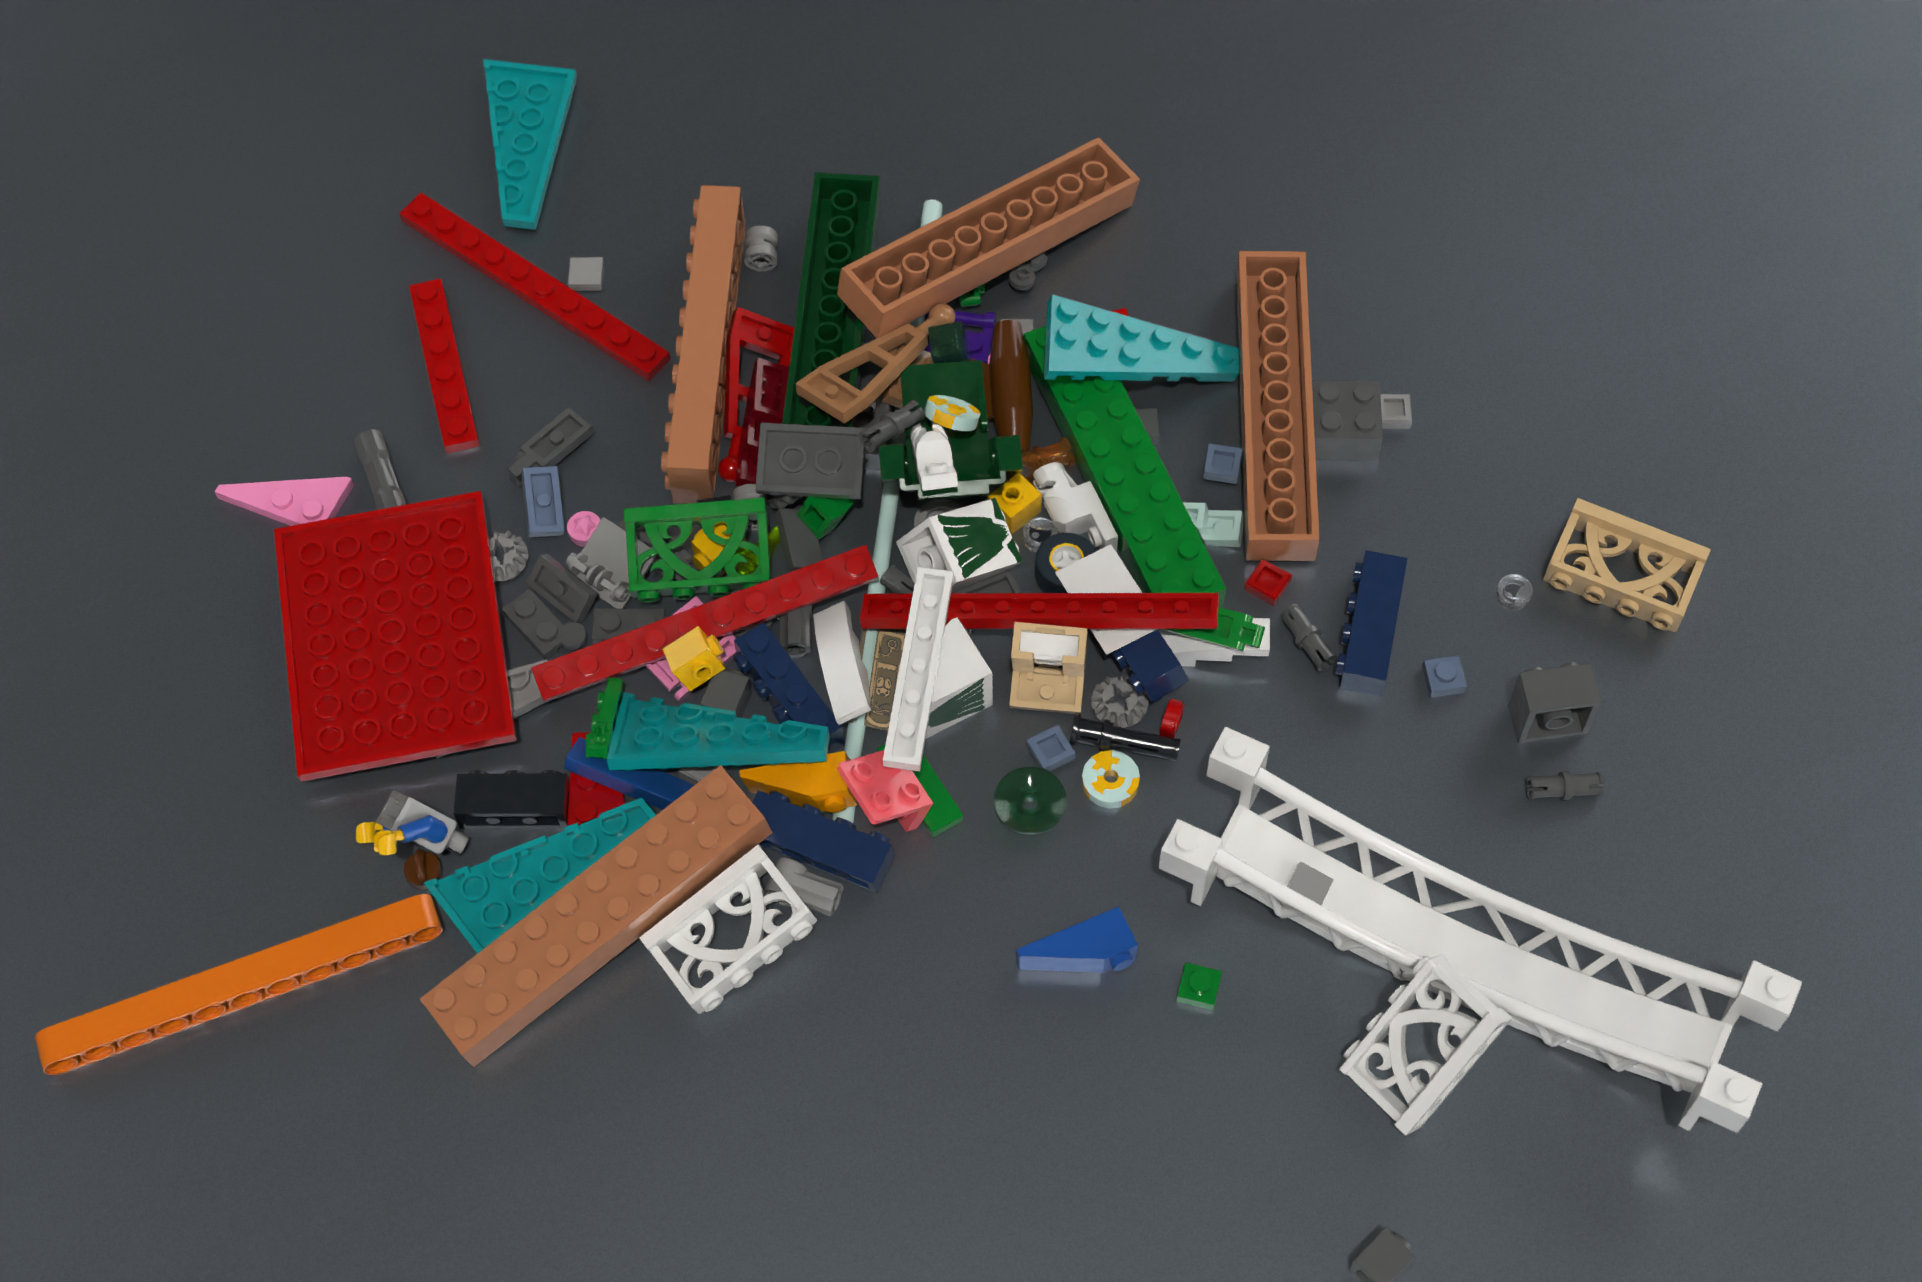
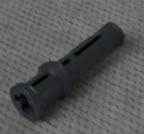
M1075 713L1070 745H1075L1078 742L1098 746L1100 751L1109 750L1110 747L1177 761L1181 741L1179 738L1113 726L1114 722L1108 719L1100 722L1082 718L1081 714Z

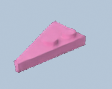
M350 477L225 484L218 485L215 494L220 500L292 526L335 518L354 487V483Z

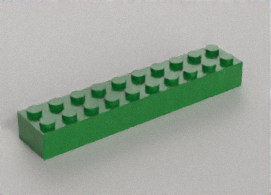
M1046 326L1024 333V340L1030 360V370L1085 482L1091 481L1118 535L1117 547L1132 578L1142 593H1219V607L1223 608L1226 587L1121 380H1103L1100 376H1085L1083 380H1072L1071 376L1057 375L1055 380H1044Z

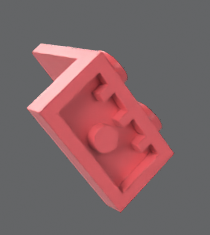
M885 750L840 762L837 770L871 824L875 825L896 818L906 832L918 829L933 802L912 770L883 767Z

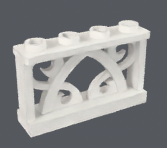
M757 845L639 938L689 1005L700 1014L703 1011L708 1012L716 1008L723 1001V996L732 988L742 987L753 977V972L764 963L767 965L777 960L782 955L783 948L793 940L799 941L806 937L812 931V925L817 922V919L761 847ZM768 872L782 891L765 896L759 878ZM740 893L743 894L742 903L751 899V903L740 907L732 906L731 900ZM776 901L789 903L792 907L791 918L780 926L774 925L773 921L777 915L783 913L777 909L766 911V905ZM719 909L734 916L746 915L752 912L750 929L743 948L732 950L707 948L713 939L715 931L712 915ZM701 924L705 926V934L697 945L695 942L701 936L692 935V931ZM765 931L769 935L763 939ZM672 946L688 956L679 972L665 954ZM696 960L702 961L697 971L700 979L706 971H712L714 975L713 979L702 988L693 987L689 982V972ZM722 965H730V966L727 967V968L724 970V968H723Z
M1443 954L1431 959L1425 957L1411 971V974L1414 976L1407 987L1405 985L1400 986L1388 1000L1392 1004L1385 1014L1380 1012L1369 1022L1366 1027L1369 1031L1368 1035L1363 1041L1357 1040L1348 1048L1344 1054L1347 1060L1339 1069L1344 1075H1348L1396 1121L1395 1126L1405 1136L1424 1125L1512 1020V1017L1504 1009L1497 1008L1456 970ZM1441 980L1450 988L1451 1003L1448 1009L1442 1008L1445 1003V997L1441 989L1438 990L1436 999L1430 998L1427 994L1431 981ZM1417 999V1002L1421 1008L1408 1010L1410 1006L1414 1003V1001ZM1461 1000L1468 1004L1482 1020L1479 1021L1459 1012ZM1418 1022L1441 1023L1438 1031V1046L1442 1056L1447 1061L1444 1066L1431 1060H1418L1408 1065L1405 1048L1406 1025ZM1450 1026L1455 1027L1451 1035L1456 1034L1461 1039L1458 1047H1454L1448 1042ZM1388 1033L1389 1044L1382 1042ZM1373 1053H1379L1383 1057V1064L1376 1066V1068L1379 1070L1392 1068L1394 1073L1392 1077L1379 1079L1369 1070L1368 1061ZM1417 1069H1425L1429 1073L1430 1080L1428 1084H1424L1420 1081V1074L1412 1077L1411 1073ZM1397 1083L1410 1107L1408 1108L1387 1087Z

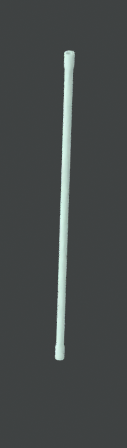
M927 200L924 202L920 228L941 218L943 208L941 202L937 200ZM925 315L909 324L916 328L925 321ZM905 430L903 435L898 439H890L889 445H906ZM899 482L883 484L872 559L879 579L869 583L867 594H885L886 586L880 583V579L889 568L900 493ZM867 629L862 662L868 672L869 687L878 629ZM866 713L855 717L853 723L848 721L844 751L850 760L862 756ZM856 806L847 807L841 812L833 813L832 820L835 821L837 817H840L854 824Z

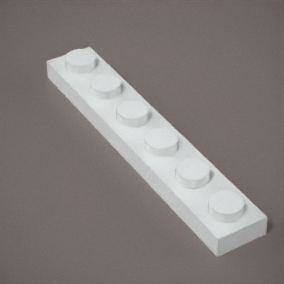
M918 567L883 756V767L920 771L954 579L953 571Z

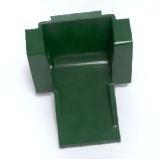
M982 360L908 365L900 374L903 406L907 405L911 400L919 403L917 407L912 409L913 412L920 407L925 410L929 396L945 395L973 405L979 410L981 415L976 429L972 431H958L941 426L948 437L951 447L953 467L957 472V487L922 491L917 480L910 433L913 426L921 424L922 428L925 427L927 432L932 431L933 421L926 416L922 421L915 423L905 430L906 445H879L881 483L899 482L900 488L903 491L915 492L917 494V502L935 499L986 497L989 494L990 486L1004 483L1006 474L1019 473L1023 470L1020 435L998 436L990 440L988 439V418Z

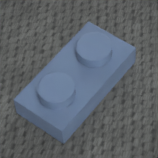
M557 466L523 468L522 481L528 536H562L565 529Z

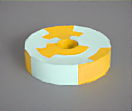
M945 395L929 396L924 410L925 416L940 426L958 431L975 430L981 415L979 410L973 405Z
M1114 750L1101 751L1093 755L1085 764L1082 773L1083 791L1088 799L1096 805L1109 809L1122 807L1131 802L1138 792L1140 784L1139 769L1134 760L1125 753ZM1107 776H1114L1117 781L1110 783L1105 778Z

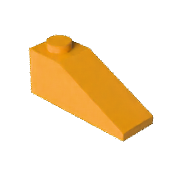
M845 751L827 754V761L779 763L739 770L740 778L751 793L756 794L758 790L767 794L770 791H776L787 796L791 804L798 806L808 804L822 812L836 813L845 810L847 807L857 806V800L837 770L840 762L850 760Z

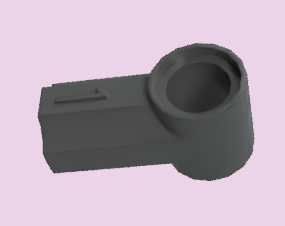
M813 604L777 617L780 620V644L790 657H803V655L811 652L810 619L813 618Z

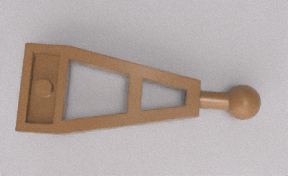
M937 304L930 310L928 319L916 328L907 323L821 365L795 383L797 394L845 424L869 407L928 346L927 336L935 330H948L953 326L955 322L954 310L947 304ZM908 342L896 356L888 353V351ZM868 361H872L883 368L861 391L838 377Z

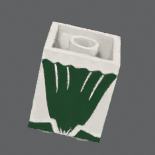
M996 498L929 517L896 541L914 583L918 567L953 571L954 579L951 593L1011 570L1022 562L1019 548L1012 538L1004 513L1000 509Z
M958 617L950 620L945 626L926 739L993 705L992 671Z

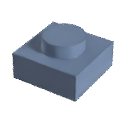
M1209 443L1203 479L1237 484L1243 448Z
M1459 655L1424 660L1422 668L1430 698L1465 693L1467 685Z
M1059 725L1026 740V746L1043 775L1075 760L1076 753Z

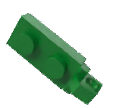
M609 677L606 690L599 691L597 712L599 713H593L591 733L586 734V757L588 758L599 757L607 759L623 696V680L621 678Z

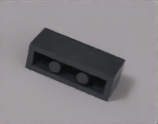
M473 770L468 774H457L453 814L460 829L564 828L568 825L570 783L566 773H560L555 770H545L541 773H524L519 770H509L504 774H489L486 771Z

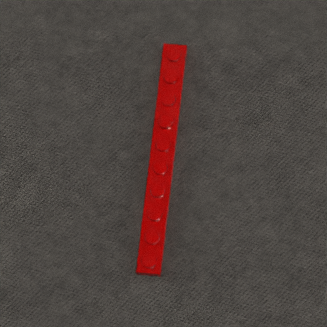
M422 192L399 213L404 223L649 382L671 360L669 351Z
M863 545L533 666L531 669L542 699L546 703L608 680L609 677L613 678L665 659L666 656L663 648L697 626L708 637L713 634L719 639L879 579L867 545Z
M913 593L864 594L860 613L861 629H907ZM951 593L946 625L950 620L958 617L964 629H1014V622L1087 629H1218L1219 593Z

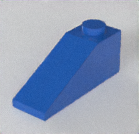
M1118 906L1016 949V964L1019 970L1104 973L1111 969L1120 971L1129 967L1134 962V959H1137L1138 943Z

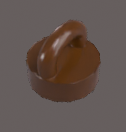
M417 849L404 864L403 871L407 882L418 890L427 889L424 882L434 878L439 880L442 877V867L438 858L430 852H425L423 849Z

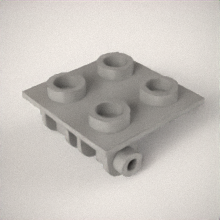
M603 517L581 553H571L566 560V564L569 566V571L598 593V597L616 609H624L631 598L628 586L626 531ZM637 539L638 555L651 549V547ZM656 556L644 562L641 567L642 577H644Z

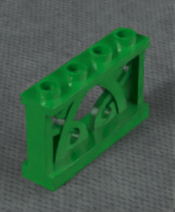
M765 498L624 508L628 586L632 598H638L639 602H655L659 600V596L673 595V599L685 600L694 598V593L708 592L710 597H723L729 595L730 590H743L770 580L768 515ZM750 520H757L759 547L743 541ZM725 523L727 525L726 531L722 532V534L731 535L729 539L719 537L713 532L716 524ZM701 524L704 533L712 542L725 546L714 561L701 571L686 565L672 553V550L679 548L688 540L693 525ZM672 526L678 527L681 530L679 538L665 544L664 540L673 538L668 535V529ZM637 529H645L654 548L638 555ZM739 549L751 551L758 558L756 570L749 575H742L736 572V566L739 563H746L748 565L744 556L736 554ZM659 555L662 560L656 561L652 565L650 572L652 573L654 570L660 569L664 573L663 578L657 582H648L641 576V567L647 559ZM724 569H725L727 575L729 576V577H717V578H715V577H716L718 574H720ZM675 572L686 580L673 581Z

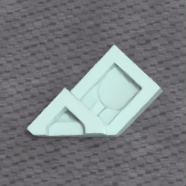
M1183 503L1205 544L1225 547L1241 546L1244 525L1242 510H1208L1206 503Z

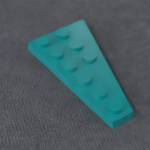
M483 59L503 224L506 227L536 230L577 80L576 70Z

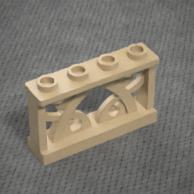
M1577 498L1543 580L1558 590H1568L1583 596L1589 602L1603 604L1618 610L1622 615L1636 617L1649 622L1660 630L1677 632L1711 549ZM1574 529L1584 533V544H1568ZM1606 542L1617 545L1613 548H1602L1607 547L1608 544ZM1626 550L1635 552L1638 555L1641 567L1650 576L1629 582H1618L1609 571L1603 557L1618 556ZM1572 553L1586 554L1587 557H1579L1573 563V565L1579 564L1583 566L1584 571L1565 564L1564 558ZM1648 558L1653 559V560H1655V561H1658V563L1655 562V564H1654V566H1653V565L1648 561ZM1680 570L1690 574L1685 589L1672 579ZM1664 584L1674 592L1677 602L1674 605H1670L1653 597L1661 596L1666 601L1667 592L1662 587Z

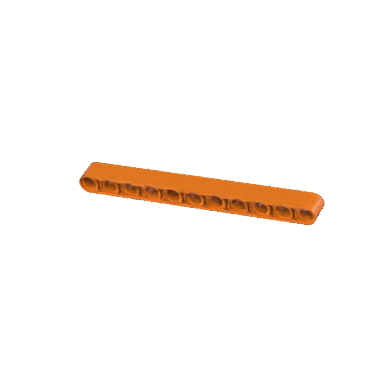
M428 894L415 895L46 1027L34 1036L43 1072L47 1075H57L433 940L443 932L433 898Z

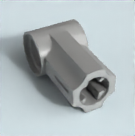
M778 859L775 867L809 909L828 916H832L836 912L843 892V884L809 873L802 864L792 859ZM771 876L764 889L765 896L782 891ZM776 901V902H775V903L780 904V905H783V906H791L789 903H786V902H782V901Z

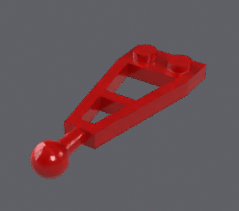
M740 307L733 311L729 334L726 340L724 437L731 439L728 456L724 457L718 465L720 477L729 483L736 482L742 427L737 426L738 400L747 402L749 387L739 384L740 346L778 360L777 364L789 367L794 336V327Z

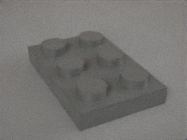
M760 423L756 493L861 499L865 444H861L859 433L865 430V428Z

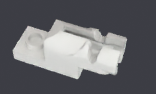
M932 422V431L929 432L926 431L925 427L922 428L921 424L913 426L910 440L915 459L916 476L922 491L957 487V472L953 467L952 451L944 429L935 422Z
M1058 462L1043 465L1035 470L1033 474L1035 480L1033 483L1042 494V498L1045 501L1044 507L1047 509L1056 529L1060 533H1076L1078 535L1087 532L1094 548L1099 547V549H1102L1111 544L1117 553L1118 535L1091 481L1077 485L1067 473L1063 464Z

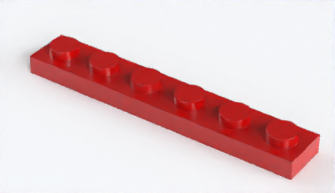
M439 278L409 285L446 454L480 447L442 280Z

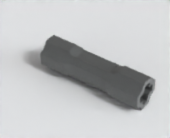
M370 429L369 431L359 433L353 441L369 480L377 510L406 505L405 498L399 488L390 462V455L382 432Z

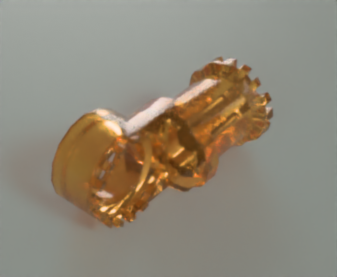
M1063 437L1059 439L1058 443L1043 448L1035 446L1032 450L1023 452L1022 464L1031 471L1030 475L1024 478L1033 485L1035 470L1053 462L1062 463L1063 466L1066 465L1067 467L1075 466L1074 453L1070 452L1072 446H1070L1068 439ZM1014 473L1006 474L1007 481L1014 476Z

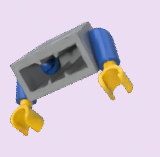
M395 790L390 794L376 822H362L356 827V841L358 843L374 842V851L379 852L380 855L395 854L396 841L400 840L404 844L413 841L439 855L444 849L459 855L467 844L468 836L455 830L457 821Z

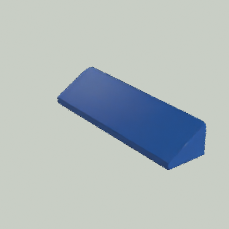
M581 737L578 738L565 759V770L635 799L642 797L647 804L662 810L694 786V784L658 769L609 771L607 759L586 757V740Z

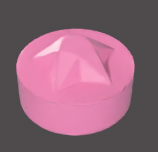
M581 511L574 514L567 524L570 540L574 544L584 547L600 523V518L590 511Z

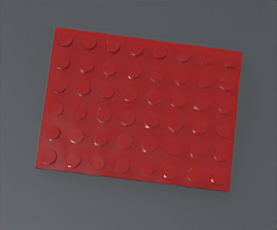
M481 491L274 529L297 776L301 782L517 741L484 500Z

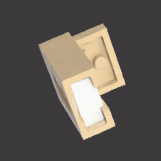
M1014 622L1011 651L1013 673L1010 708L1081 714L1087 656V628Z

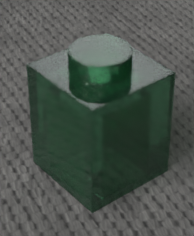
M962 321L928 327L931 357L934 363L971 361L969 339Z

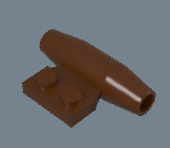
M1003 320L995 323L993 327L990 363L982 362L988 421L992 418L994 419L997 436L1020 435L1022 456H1026L1029 454L1033 421L1030 360L1020 322ZM974 358V359H966V360L949 361V362L974 361L975 358Z

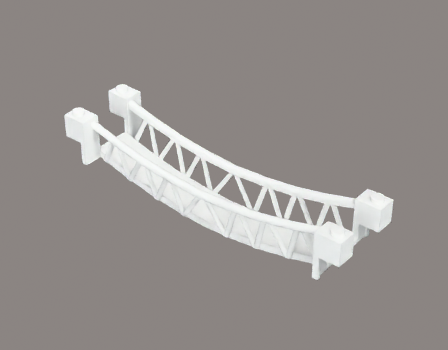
M1228 727L1224 728L1209 757L1207 777L1241 792L1239 803L1222 837L1219 838L1177 819L1161 849L1159 869L1193 884L1192 903L1199 906L1202 905L1217 876L1224 880V884L1227 887L1234 886L1272 908L1277 916L1292 919L1333 942L1335 948L1341 951L1349 950L1392 972L1393 976L1401 981H1412L1414 976L1411 974V971L1423 958L1428 957L1431 959L1443 954L1448 959V962L1497 1008L1504 1009L1512 1017V1020L1507 1025L1539 1037L1546 1045L1551 1047L1559 1045L1607 1063L1611 1069L1618 1072L1626 1070L1670 1085L1674 1091L1685 1090L1690 1092V1098L1678 1126L1690 1131L1699 1116L1736 1133L1741 1130L1751 1115L1762 1083L1718 1064L1732 1027L1741 1015L1778 1032L1791 1013L1802 981L1754 960L1739 981L1611 938L1492 890L1370 830L1268 772L1265 769L1270 746ZM1260 788L1285 801V803L1259 815L1250 810ZM1297 809L1303 841L1271 823L1270 820ZM1309 816L1342 833L1344 836L1314 845ZM1357 842L1362 873L1324 852ZM1369 849L1400 864V866L1373 877ZM1300 862L1334 879L1322 905L1287 887L1296 866ZM1413 871L1420 903L1383 884ZM1425 877L1470 899L1432 907ZM1484 905L1506 942L1475 930L1444 915V913ZM1498 911L1544 931L1518 946ZM1557 936L1569 968L1532 954L1530 951ZM1570 941L1601 952L1604 955L1580 970ZM1618 959L1634 992L1591 976ZM1632 964L1671 977V979L1646 995ZM1431 981L1427 990L1438 994V990L1441 989L1444 997L1451 1000L1450 988L1443 981ZM1686 982L1697 1013L1658 1000ZM1699 987L1730 996L1721 1021L1710 1018ZM1461 1000L1460 1005L1472 1009L1468 1004Z

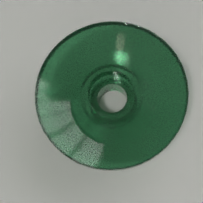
M1021 767L1009 772L1000 780L994 793V807L1001 822L1009 829L1026 835L1040 834L1052 829L1062 819L1067 806V795L1061 781L1050 771L1039 767ZM1033 802L1037 807L1035 809H1026L1024 804Z

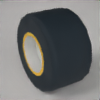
M1062 532L1051 535L1044 540L1036 552L1035 578L1038 587L1044 593H1067L1055 572L1096 552L1094 546L1086 538L1076 533Z

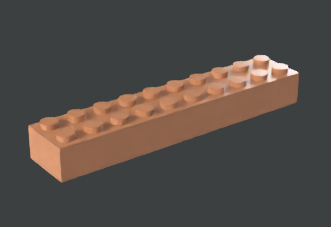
M1098 137L842 267L837 295L872 334L879 338L929 313L935 305L946 304L1132 206L1140 178Z
M701 185L700 198H694L693 217L697 218L696 225H691L690 245L694 246L693 253L688 252L686 258L687 273H690V278L683 282V300H687L686 308H680L679 325L680 328H683V334L676 338V356H680L679 364H673L672 382L676 385V391L669 394V413H673L672 422H666L665 442H669L668 451L662 452L661 470L666 472L665 489L671 490L673 503L689 504L697 503L696 500L715 498L725 409L726 340L729 334L733 311L737 308L746 229L741 187Z
M1239 251L1236 270L1241 440L1243 448L1245 559L1249 561H1261L1262 558L1266 561H1315L1319 545V519L1306 251Z
M720 765L420 998L421 1002L460 1054L475 1067L771 835L772 831L765 817Z

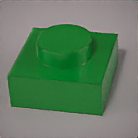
M1185 962L1176 1002L1213 1011L1222 971Z

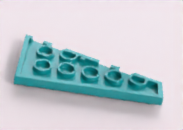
M1053 294L1047 302L1044 380H1055L1057 375L1071 376L1072 380H1083L1085 376H1100L1103 380L1151 381L1153 376L1166 377L1167 381H1179L1181 377H1194L1198 381H1234L1239 374V348Z
M623 692L607 755V764L609 771H632L636 769H670L681 767L704 768L720 765L814 763L827 761L830 736L826 726L787 720L782 724L767 722L766 716L753 714L751 719L737 717L736 711L691 703H684L676 707L665 705L664 699L652 697L647 702L636 700L635 694Z
M641 797L600 813V816L596 819L580 825L575 823L564 827L565 831L550 837L544 835L495 854L490 857V860L469 868L467 865L454 870L455 874L439 880L434 878L426 881L424 885L478 954L656 816V814Z

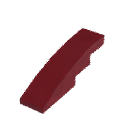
M758 357L754 363L742 424L735 484L737 487L745 484H756L760 423L782 424L789 367Z

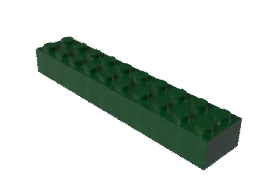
M814 173L782 424L855 427L856 416L845 424L798 395L795 383L821 365L865 344L866 326L837 295L841 268L875 251L881 204L880 176ZM862 364L838 377L859 390Z

